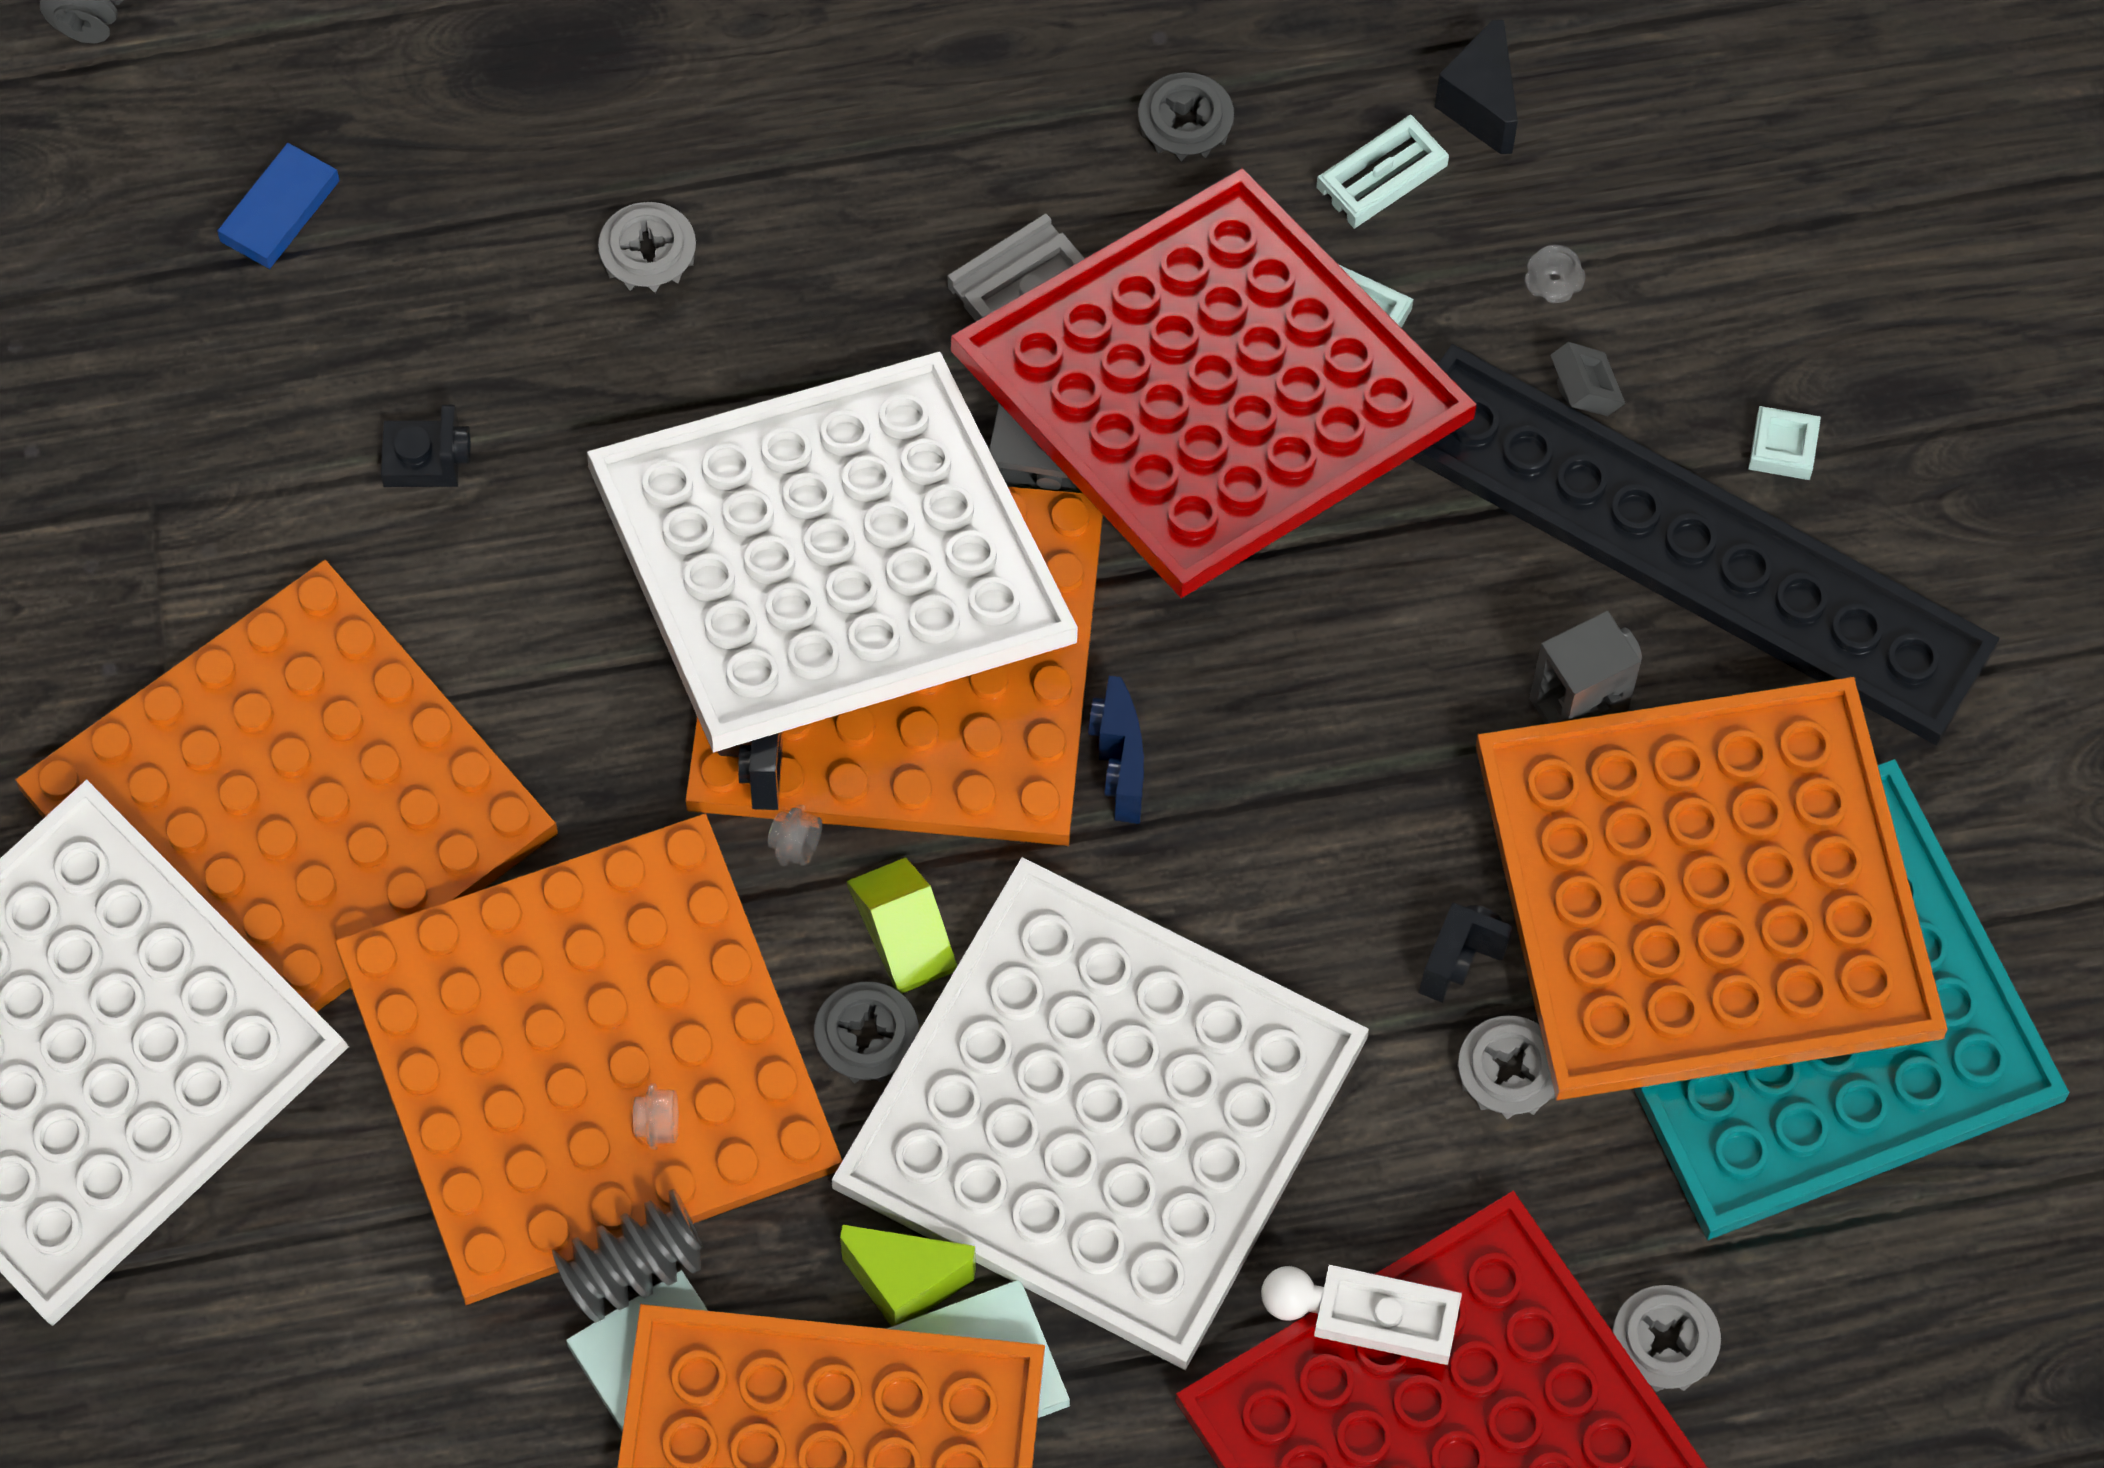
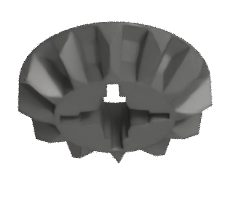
M1182 72L1162 77L1145 91L1139 103L1138 117L1142 138H1148L1154 144L1158 154L1163 151L1175 153L1181 162L1187 155L1199 153L1206 158L1211 149L1219 144L1225 145L1228 134L1234 125L1232 100L1219 83L1201 74ZM1199 105L1196 115L1197 126L1187 122L1182 128L1174 129L1175 112L1185 115L1190 110L1194 111Z
M857 982L838 989L822 1004L814 1024L816 1050L819 1051L830 1072L837 1071L847 1076L854 1084L859 1080L871 1079L882 1083L889 1074L897 1070L919 1032L917 1015L908 999L896 989L877 982ZM874 1012L877 1033L886 1037L883 1040L872 1039L869 1048H865L864 1054H860L859 1047L857 1046V1036L847 1031L850 1032L851 1029L861 1030L865 1021L869 1020L870 1013Z

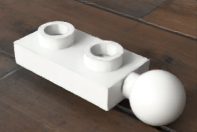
M1333 1265L1328 1266L1324 1287L1314 1285L1306 1272L1292 1266H1284L1273 1270L1263 1282L1261 1289L1262 1301L1267 1311L1274 1317L1291 1321L1303 1317L1308 1312L1318 1314L1315 1337L1448 1365L1462 1293Z

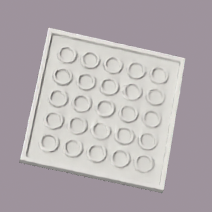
M941 352L587 451L588 468L713 752L1077 643L1078 627Z
M87 779L0 858V1272L52 1326L349 1047L344 1039Z
M1022 857L833 1176L832 1189L929 1239L975 1246L976 1263L1013 1282L1016 1280L1020 1281L1024 1288L1186 1370L1365 1044L1369 1029Z

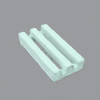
M1410 114L1319 175L1316 188L1323 195L1328 193L1332 197V205L1338 212L1344 210L1347 213V221L1355 229L1447 167L1449 154ZM1412 137L1416 141L1394 157H1388L1375 166L1373 171L1345 189L1342 183ZM1425 154H1428L1357 202L1358 199L1372 191L1374 188H1376L1377 186H1379L1380 184H1382L1383 182H1385L1386 180H1388L1389 178H1391L1392 176H1394L1395 174H1397L1398 172H1400L1401 170H1403L1404 168H1406L1407 166H1409Z

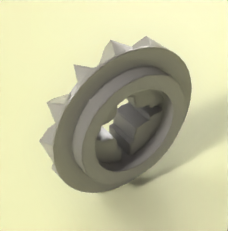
M657 202L635 203L620 209L605 223L599 237V255L609 278L616 277L623 281L630 291L635 286L649 287L653 292H656L661 284L671 280L679 283L685 269L688 266H693L696 249L695 233L688 219L675 208ZM648 231L649 239H652L654 246L659 247L655 250L653 262L647 263V259H643L641 251H637L641 247L640 241L643 240L642 232Z
M1499 1016L1482 1022L1468 1034L1462 1044L1457 1066L1459 1067L1463 1091L1469 1092L1477 1101L1481 1110L1490 1109L1502 1113L1506 1119H1509L1515 1114L1527 1112L1534 1115L1541 1106L1546 1104L1551 1098L1554 1099L1555 1092L1538 1023L1519 1016ZM1522 1049L1525 1050L1520 1071L1526 1077L1522 1079L1513 1075L1507 1082L1503 1081L1500 1086L1496 1084L1500 1066L1493 1059L1498 1058L1501 1061L1507 1062L1513 1055L1517 1057Z
M1658 1285L1635 1293L1620 1308L1612 1329L1616 1338L1656 1392L1680 1388L1685 1391L1693 1383L1703 1377H1707L1720 1351V1327L1711 1308L1696 1294L1677 1286ZM1682 1321L1683 1324L1676 1342L1682 1353H1676L1674 1350L1667 1348L1661 1354L1656 1353L1651 1357V1346L1655 1336L1649 1330V1327L1651 1329L1655 1327L1658 1331L1665 1332L1671 1326L1674 1328Z

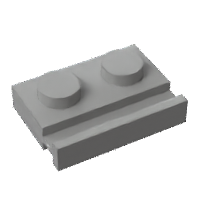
M1044 214L947 275L948 289L961 298L964 302V308L975 321H978L1085 258L1063 233H1058L1051 224V218Z

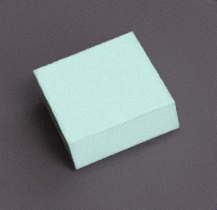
M1759 406L1748 470L1810 480L1821 417Z

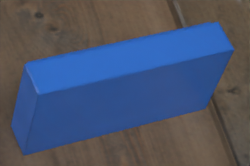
M287 143L217 230L220 242L270 269L340 180L337 169Z

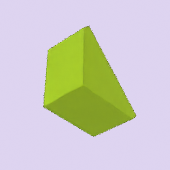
M906 857L847 881L850 894L897 991L903 994L954 973L957 963L931 886Z
M842 1225L840 1236L842 1259L891 1327L922 1316L974 1281L976 1270L975 1246Z

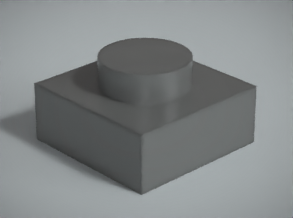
M1567 342L1550 355L1559 376L1557 380L1559 391L1571 407L1608 417L1626 404L1605 352Z

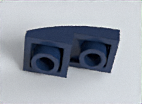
M1109 676L1105 699L1093 697L1088 735L1100 736L1099 760L1109 761L1105 796L1116 797L1115 821L1140 824L1144 779V754L1141 730L1134 704L1122 677Z

